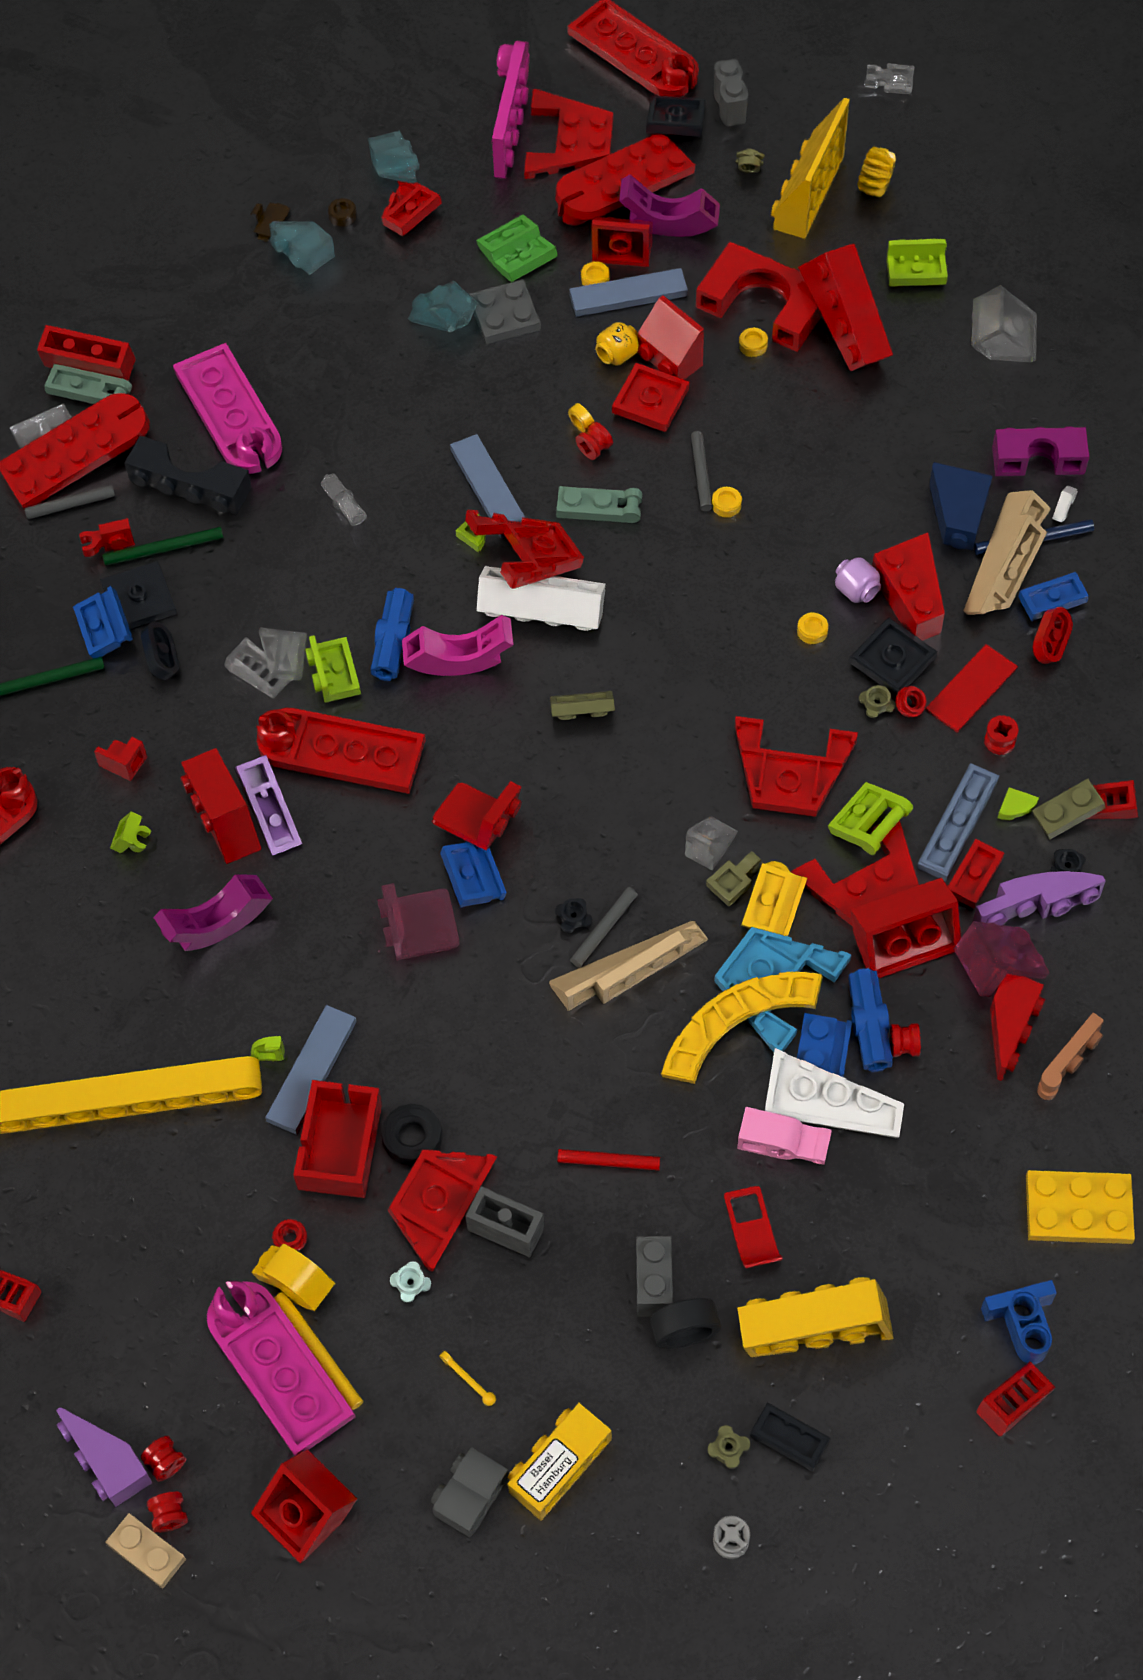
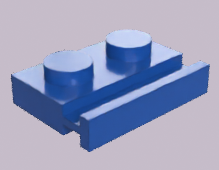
M112 586L107 588L108 591L102 594L98 592L73 606L88 653L93 659L117 649L126 640L129 642L133 640L117 591Z
M470 842L442 847L440 854L460 907L491 902V899L497 898L504 900L507 892L490 848L486 851Z
M804 1013L797 1059L804 1060L818 1068L843 1077L852 1021L842 1022L837 1021V1018Z

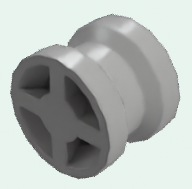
M735 1516L724 1517L718 1521L713 1535V1544L717 1553L727 1559H736L746 1552L750 1539V1530L746 1522Z

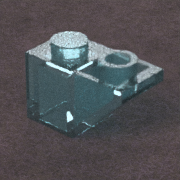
M400 131L368 138L372 164L378 177L407 183L417 182L415 171L420 169L416 153L413 154L410 141L404 140Z
M273 221L269 224L271 232L270 241L273 247L278 252L282 251L286 254L295 267H301L309 275L335 257L332 237L315 222Z
M452 281L443 286L439 285L426 294H419L412 303L413 309L408 319L413 323L452 332L469 324L478 302L455 281Z

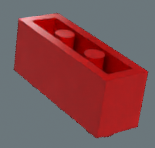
M45 325L37 348V352L45 367L52 368L54 364L118 377L129 381L136 360L130 344L127 342Z

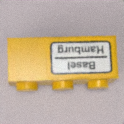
M580 1403L573 1410L570 1408L564 1410L556 1420L555 1425L557 1428L549 1437L543 1435L533 1446L531 1451L534 1454L525 1464L522 1461L519 1462L508 1475L510 1480L508 1482L509 1494L540 1521L543 1520L612 1440V1430Z

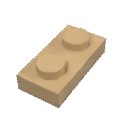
M128 1513L105 1542L111 1549L162 1589L186 1560L184 1555L130 1513Z

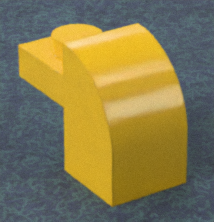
M282 1244L280 1248L271 1245L261 1255L258 1264L251 1272L259 1281L278 1287L296 1305L312 1311H316L335 1284L315 1263L285 1244Z

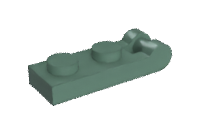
M54 364L44 388L47 394L95 404L103 398L112 395L107 393V390L114 391L113 394H130L132 384L122 378Z
M559 486L556 518L636 523L640 520L641 510L638 505L642 502L643 493L637 488H629L622 491ZM618 505H626L624 508H618Z

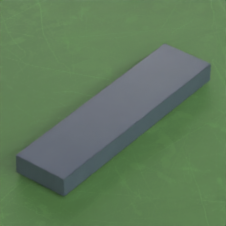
M678 268L569 288L575 316L579 317L654 303L663 295L669 300L687 297L688 289L682 269Z
M475 434L450 444L453 456L488 517L492 518L493 513L504 514L509 521L521 522L522 517L525 518L479 436ZM498 534L501 539L505 537L504 534Z
M970 763L917 864V869L937 878L942 877L944 881H947L998 783L999 775Z
M328 1005L325 1006L265 1117L268 1123L297 1135L304 1122L312 1080L326 1081L357 1022L355 1016Z

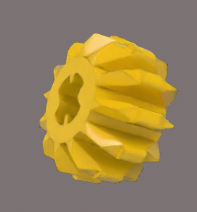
M873 146L869 149L857 183L860 191L870 196L881 197L884 195L893 175L896 163L895 153L882 147Z

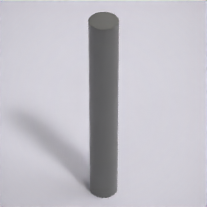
M695 431L691 434L700 508L702 511H709L713 507L703 433Z
M112 485L26 507L25 512L27 519H32L114 497L115 494Z
M626 888L571 957L570 961L573 965L579 968L583 965L638 894L634 889Z

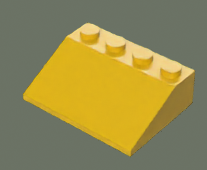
M843 98L813 130L810 139L804 140L800 151L801 157L793 162L790 173L791 178L790 180L786 179L781 189L782 197L780 201L775 200L771 216L774 217V230L806 239L844 158L850 99Z

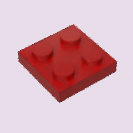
M635 363L612 405V413L666 432L689 390L690 382Z

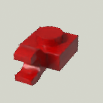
M128 518L98 525V531H85L79 534L81 544L91 543L88 546L82 547L84 557L96 555L102 547L105 548L106 552L121 550L135 545Z

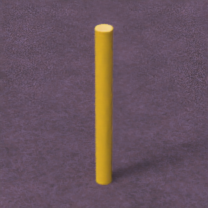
M283 1292L277 1294L274 1297L275 1301L352 1410L357 1409L363 1403L359 1394L289 1297Z

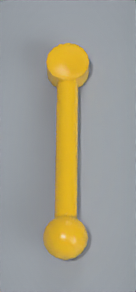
M443 1351L439 1355L445 1364L459 1374L482 1397L485 1405L492 1406L496 1402L495 1394L486 1392L454 1361L449 1353Z

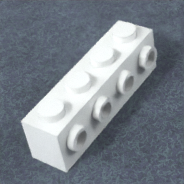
M485 566L479 576L476 611L485 612L487 616H512L519 621L525 622L539 620L545 621L546 624L551 626L573 625L580 630H592L599 627L603 614L605 583L553 576L511 589L500 573L501 568Z

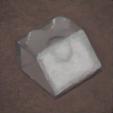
M1001 285L973 299L971 342L975 350L981 352L990 360L1033 362L1036 360L1037 314Z

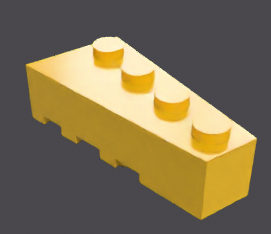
M868 1277L855 1278L850 1280L848 1285L838 1287L833 1284L821 1285L816 1287L814 1292L804 1294L798 1291L782 1294L780 1299L770 1301L763 1298L748 1301L746 1306L737 1307L743 1347L750 1357L796 1352L799 1350L798 1344H805L807 1348H828L833 1343V1340L837 1339L850 1341V1345L865 1342L864 1338L866 1336L875 1334L881 1335V1341L894 1339L887 1299L876 1279L870 1280Z

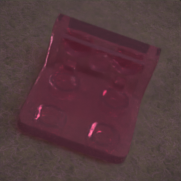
M394 883L381 886L383 898L377 899L381 918L388 917L389 927H385L383 930L387 947L394 946L396 960L450 950L459 946V936L448 890L437 889L397 898Z
M973 921L954 947L955 953L979 996L990 997L1007 974L1045 979L1049 974L1044 959L1033 945L1030 935L1020 927Z

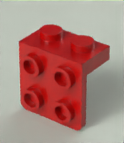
M510 781L496 799L465 783H458L433 815L432 823L487 851L496 837L502 836L511 817L515 818L522 804V801L518 799L522 786Z

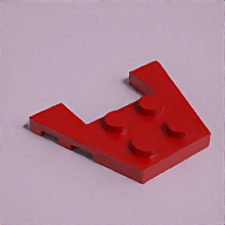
M533 89L531 115L559 117L555 153L526 152L525 179L535 178V174L547 171L549 175L559 173V169L574 166L575 169H580L610 155L613 112Z
M467 510L465 521L475 535L504 534L522 560L518 562H503L500 573L511 589L582 567L584 557L560 523L522 517L521 522L509 521L504 514L493 513L492 518L478 516V510Z
M736 716L735 730L752 808L816 817L857 743L858 732L830 729L826 757L762 749L760 745L764 720Z
M900 820L880 842L881 848L887 856L835 884L832 883L815 858L790 871L795 875L806 877L807 880L804 887L811 891V895L818 901L827 903L836 910V914L851 926V908L919 885Z

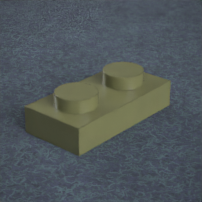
M612 691L550 696L552 717L558 716L561 720L574 719L577 717V714L589 713L592 717H602L608 715L609 711H615Z
M1086 779L1033 809L1032 812L1050 840L1106 807L1090 780Z

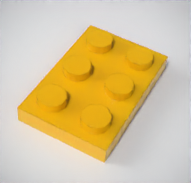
M1027 1171L1028 1240L1133 1244L1135 1234L1131 1174Z

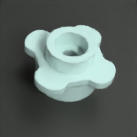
M409 1262L390 1277V1284L393 1287H397L401 1293L402 1301L407 1303L412 1302L420 1292H426L431 1288V1280L428 1277H424L417 1262ZM409 1279L414 1281L412 1285L407 1283Z

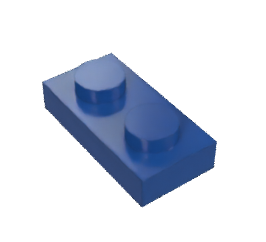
M1074 572L1022 589L1018 597L1030 620L1034 621L1043 618L1044 613L1049 609L1063 607L1067 610L1087 603L1089 595L1077 573Z

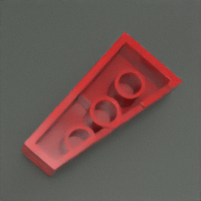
M855 243L825 252L798 267L850 371L893 356Z

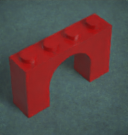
M729 242L697 287L696 308L722 318L731 303L741 292L754 287H765L775 290L785 298L787 303L773 322L772 341L798 352L822 317L801 272L795 268L778 263L770 257H764L744 246Z

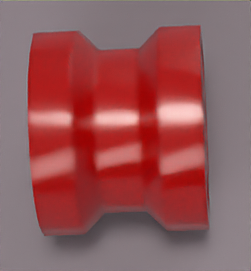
M593 422L588 427L586 433L581 432L576 437V444L587 458L595 460L600 456L601 450H607L613 445V439L603 425Z
M999 715L993 717L988 722L984 743L990 752L997 755H1005L1014 749L1019 732L1016 721L1009 716ZM1000 731L1007 733V735L1001 734Z
M911 1023L908 1027H901L899 1024L890 1025L892 1057H900L903 1053H909L911 1056H920L921 1040L918 1023Z
M163 1436L155 1440L143 1451L140 1457L145 1465L152 1467L153 1476L158 1482L174 1475L186 1462V1457L183 1453L176 1452L173 1448L174 1442L169 1436Z
M171 1491L150 1498L146 1502L148 1510L153 1513L154 1520L151 1525L154 1532H169L181 1528L189 1522L187 1514L182 1511L181 1504L184 1500L181 1492Z

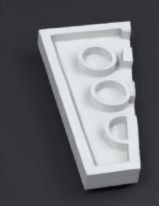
M775 1048L765 1111L789 1116L803 1123L899 1139L904 1103L867 1087H862L846 1080V1078L834 1073L832 1074Z

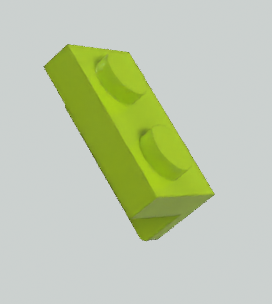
M901 239L889 241L886 258L889 286L946 285L948 278L945 259L946 239Z
M315 635L309 636L310 647L305 648L309 667H316L317 673L312 674L315 691H322L324 702L360 695L361 690L347 637L317 643Z

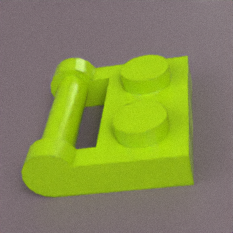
M865 782L829 823L828 828L831 834L856 844L867 853L874 855L881 847L880 842L902 817H907L913 810V805L909 800L900 795ZM888 807L892 808L871 834L866 833Z

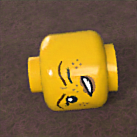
M622 322L613 323L597 336L595 350L598 357L606 364L614 366L623 364L638 352V333L630 325L627 326Z

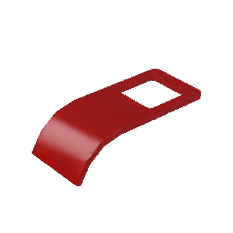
M753 1186L726 1192L724 1200L743 1266L749 1268L783 1260L777 1249L761 1188ZM756 1194L762 1218L737 1223L730 1200Z

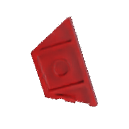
M422 1150L391 1203L388 1212L427 1270L433 1272L497 1156L493 1154H486V1156L466 1155V1152H451L447 1154L437 1150Z

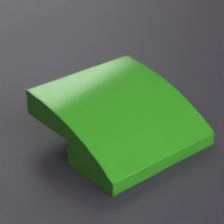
M523 214L476 240L477 245L488 260L510 282L517 280L558 256L556 247L540 235L538 225Z

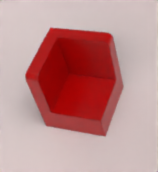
M131 737L127 744L114 740L107 750L97 747L94 751L100 767L129 781L133 779L147 759L143 741Z

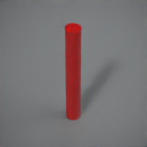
M558 1149V1163L647 1170L660 1169V1157Z

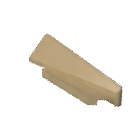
M1033 490L1010 492L1006 496L964 608V612L967 615L986 614L989 611L1010 608L1047 534V531L1040 524L1051 508Z
M690 921L552 979L549 985L568 1011L594 995H597L601 1002L605 1004L706 942L708 938L695 921Z

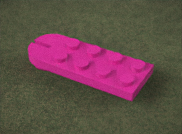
M515 41L514 45L503 44L500 46L497 54V74L502 78H506L492 136L494 177L506 178L508 167L513 166L514 150H512V147L518 145L519 129H517V125H522L524 109L521 107L522 104L526 105L528 101V88H526L529 70V45L525 41Z
M226 343L173 365L177 378L226 463L247 469L249 474L261 471L259 456L266 468L273 466L278 461L282 453L280 434Z
M225 1282L230 1294L244 1313L241 1317L231 1307L220 1287L217 1288L207 1312L209 1330L294 1456L307 1449L310 1450L355 1418V1414L266 1288L254 1282Z

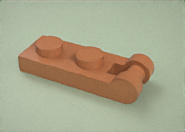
M1094 1012L1043 1072L1037 1087L1038 1095L1042 1099L1051 1100L1055 1098L1063 1076L1067 1072L1073 1074L1084 1059L1081 1057L1083 1052L1087 1048L1092 1051L1102 1039L1103 1034L1100 1033L1104 1020Z

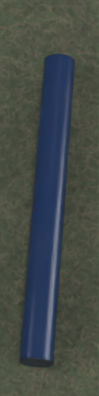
M1090 519L1046 528L1047 534L1043 541L1094 531V523ZM990 540L974 544L976 555L985 554Z

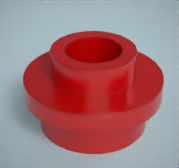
M907 686L899 690L895 702L898 711L903 716L912 718L924 711L927 700L922 690L914 686ZM907 697L911 699L912 707L908 705Z
M284 1220L273 1230V1243L279 1248L282 1244H285L300 1251L307 1241L306 1229L297 1220ZM289 1233L296 1235V1239L292 1242L284 1240V1237Z

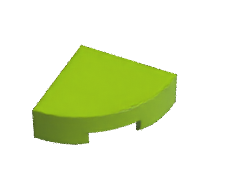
M466 521L455 530L456 537L477 552L483 548L486 535H475Z
M1009 787L999 811L998 819L1014 820V818L1030 814L1036 808L1039 797Z
M281 1036L262 1038L252 1044L251 1057L258 1058L259 1061L284 1060L285 1049Z

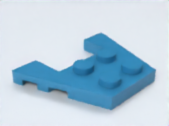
M751 927L716 973L714 981L722 991H725L736 984L755 977L762 978L778 975L781 972H800L807 965L835 982L851 961V954L844 951L837 953L823 949L824 946L814 943L807 945L792 941L791 937ZM771 1010L746 1019L773 1052L775 1048L784 1052L797 1033L796 1028L770 1013Z

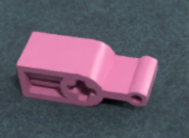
M745 1107L737 1149L785 1160L799 1158L824 1165L832 1130L804 1125L799 1120L789 1116Z

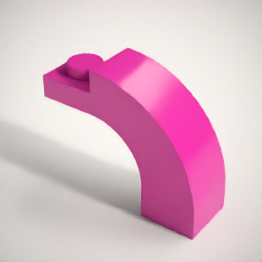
M500 615L480 629L467 634L446 635L422 626L402 639L404 666L418 672L439 676L466 675L489 669L501 663L500 653L514 645L511 618Z

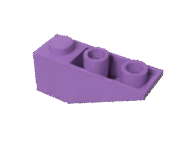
M61 1407L56 1410L62 1419L56 1425L67 1443L72 1439L76 1442L80 1450L75 1452L74 1455L83 1470L86 1472L91 1468L98 1478L92 1484L102 1501L110 1498L114 1506L117 1507L153 1483L128 1443Z

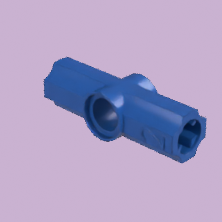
M394 588V590L388 591L382 619H378L376 624V647L371 665V675L378 677L380 680L391 681V679L398 677L403 654L402 639L410 634L409 622L414 603V595L407 592L406 589Z
M870 968L858 969L856 972L850 973L848 977L853 1004L851 1008L853 1032L855 1037L858 1036L863 1069L871 1072L883 1071L886 1068L892 1067L893 1064L888 1037L890 1029L888 1009L886 1004L882 1003L877 971L870 970Z

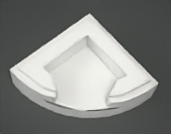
M1067 486L1062 491L1052 519L1063 522L1066 519L1070 505L1074 503L1078 493L1076 488Z

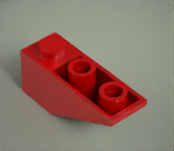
M1006 969L994 995L990 1009L997 1079L1000 1081L1003 1080L1007 1070L1013 1073L1021 1055L1015 1051L1019 1043L1026 1045L1033 1026L1028 1024L1031 1016H1039L1046 1000L1040 997L1044 987L1043 984Z

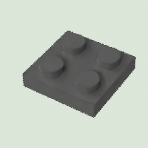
M524 279L469 293V302L485 344L541 330V322Z

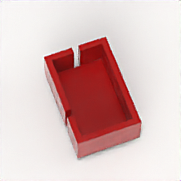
M312 1080L300 1138L302 1147L299 1146L293 1174L298 1190L365 1198L382 1108L379 1088L349 1084L348 1094L350 1103H345L346 1098L342 1083Z

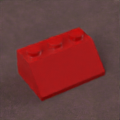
M942 877L850 909L853 934L866 968H870V970L877 971L878 979L962 949L958 900Z

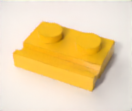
M762 863L741 926L749 929L754 927L788 936L807 878Z

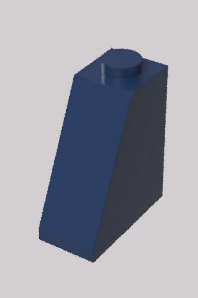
M936 462L933 463L929 485L943 544L950 545L956 549L973 551L993 476Z

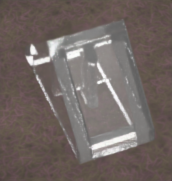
M260 627L259 635L271 678L300 681L303 674L307 633Z
M710 816L688 829L686 833L685 856L713 871L738 831Z

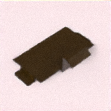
M270 202L264 212L262 204H256L250 215L255 214L257 222H259L253 231L258 233L257 239L268 242L270 237L274 238L291 208L280 203Z

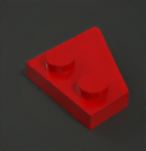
M400 175L397 180L399 185L396 193L392 192L389 198V205L385 208L381 218L385 227L404 236L441 205L442 201L440 195L404 175Z

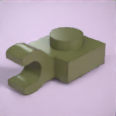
M751 851L736 866L728 860L706 880V886L726 905L731 906L752 886L750 877L760 870L761 866L759 863L761 859Z

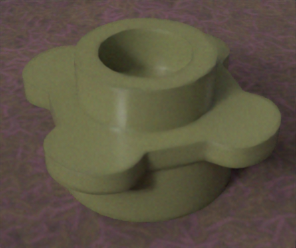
M745 149L736 154V157L739 158L736 159V164L742 172L756 173L763 166L762 159H764V154L757 150Z
M872 686L859 695V701L865 705L867 709L866 714L871 718H877L880 713L893 712L896 704L893 700H890L891 694L885 686Z
M724 1425L719 1428L716 1440L708 1445V1454L713 1458L716 1457L726 1467L736 1468L740 1463L739 1459L742 1453L749 1450L750 1441L746 1436L740 1437L735 1434L730 1426ZM726 1444H731L732 1449L727 1450L725 1447Z

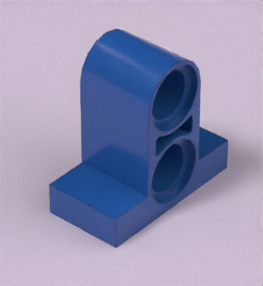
M1049 1280L985 1297L981 1307L985 1322L1004 1317L1018 1357L1025 1363L1031 1361L1032 1364H1037L1043 1361L1050 1349L1052 1335L1042 1307L1052 1304L1057 1294L1053 1281ZM1023 1305L1027 1307L1031 1315L1021 1316L1017 1314L1014 1306ZM1025 1339H1037L1042 1344V1348L1037 1350L1030 1348L1026 1344Z

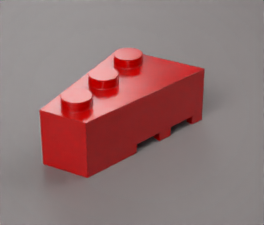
M928 532L875 553L872 566L880 574V590L902 626L922 641L941 634L945 611Z
M214 748L181 762L185 775L180 777L187 794L193 793V795H190L192 804L197 813L202 812L200 818L207 833L211 831L226 865L262 850L247 804L218 750Z

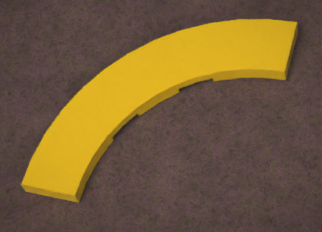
M781 972L778 975L762 978L755 977L721 992L697 1011L680 1036H677L666 1057L661 1072L662 1077L695 1084L699 1070L710 1050L721 1037L740 1022L759 1013L778 1008L805 1007L815 1009L823 979L822 974Z

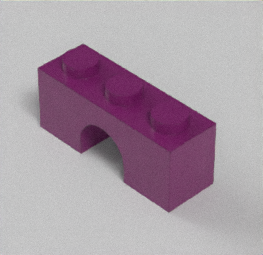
M1086 427L996 429L992 446L995 476H1025L1029 458L1033 456L1048 458L1054 465L1055 475L1085 474L1089 460Z

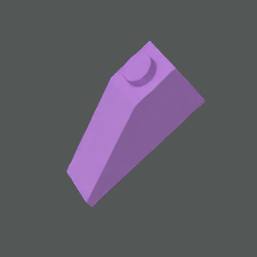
M264 755L234 768L271 855L273 856L301 845V839L267 756Z

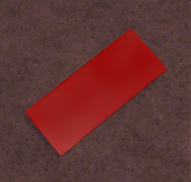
M985 644L925 710L958 733L1016 671L1018 666Z

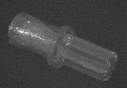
M335 474L325 475L321 481V486L333 500V506L341 510L352 526L361 524L367 514L354 499V493L351 490H347Z

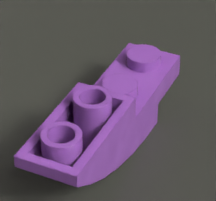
M1071 871L1046 872L1015 878L1000 883L996 899L976 906L973 922L978 931L988 927L989 929H996L1002 926L1008 919L1016 916L1023 918L1032 914L1036 908L1043 919L1051 915L1058 917L1067 913L1071 907L1081 903L1089 905L1098 900L1106 881L1102 875Z

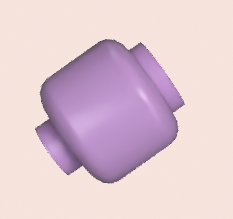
M854 558L850 561L846 559L836 569L835 586L853 603L871 601L881 588L879 572L863 558Z

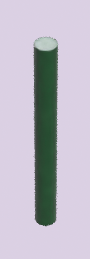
M221 527L102 555L105 566L223 539Z
M102 656L0 683V696L104 669Z

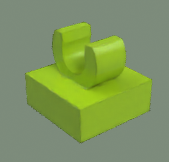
M130 811L119 821L110 849L122 853L128 847L134 852H142L146 848L145 844L137 840V835L146 838L151 834V830L148 827L139 826L142 816Z

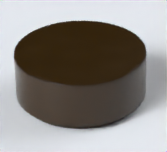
M346 198L336 199L331 202L328 207L330 221L340 227L351 225L357 218L354 202Z

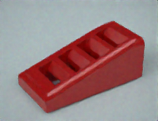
M1134 780L1093 785L1104 801L1106 808L1087 819L1139 818ZM1107 797H1113L1114 805L1107 806ZM1120 797H1126L1127 804H1120Z
M0 1270V1297L7 1285L12 1286L4 1300L0 1299V1311L25 1322L42 1291L37 1284ZM18 1290L23 1291L16 1304H12L11 1302Z
M1030 1361L987 1395L977 1408V1414L998 1436L1002 1437L1055 1389V1386ZM1024 1378L1038 1390L1037 1393L1023 1381ZM1015 1387L1027 1399V1401H1025L1013 1388ZM1004 1396L1016 1408L1015 1411L1003 1399Z

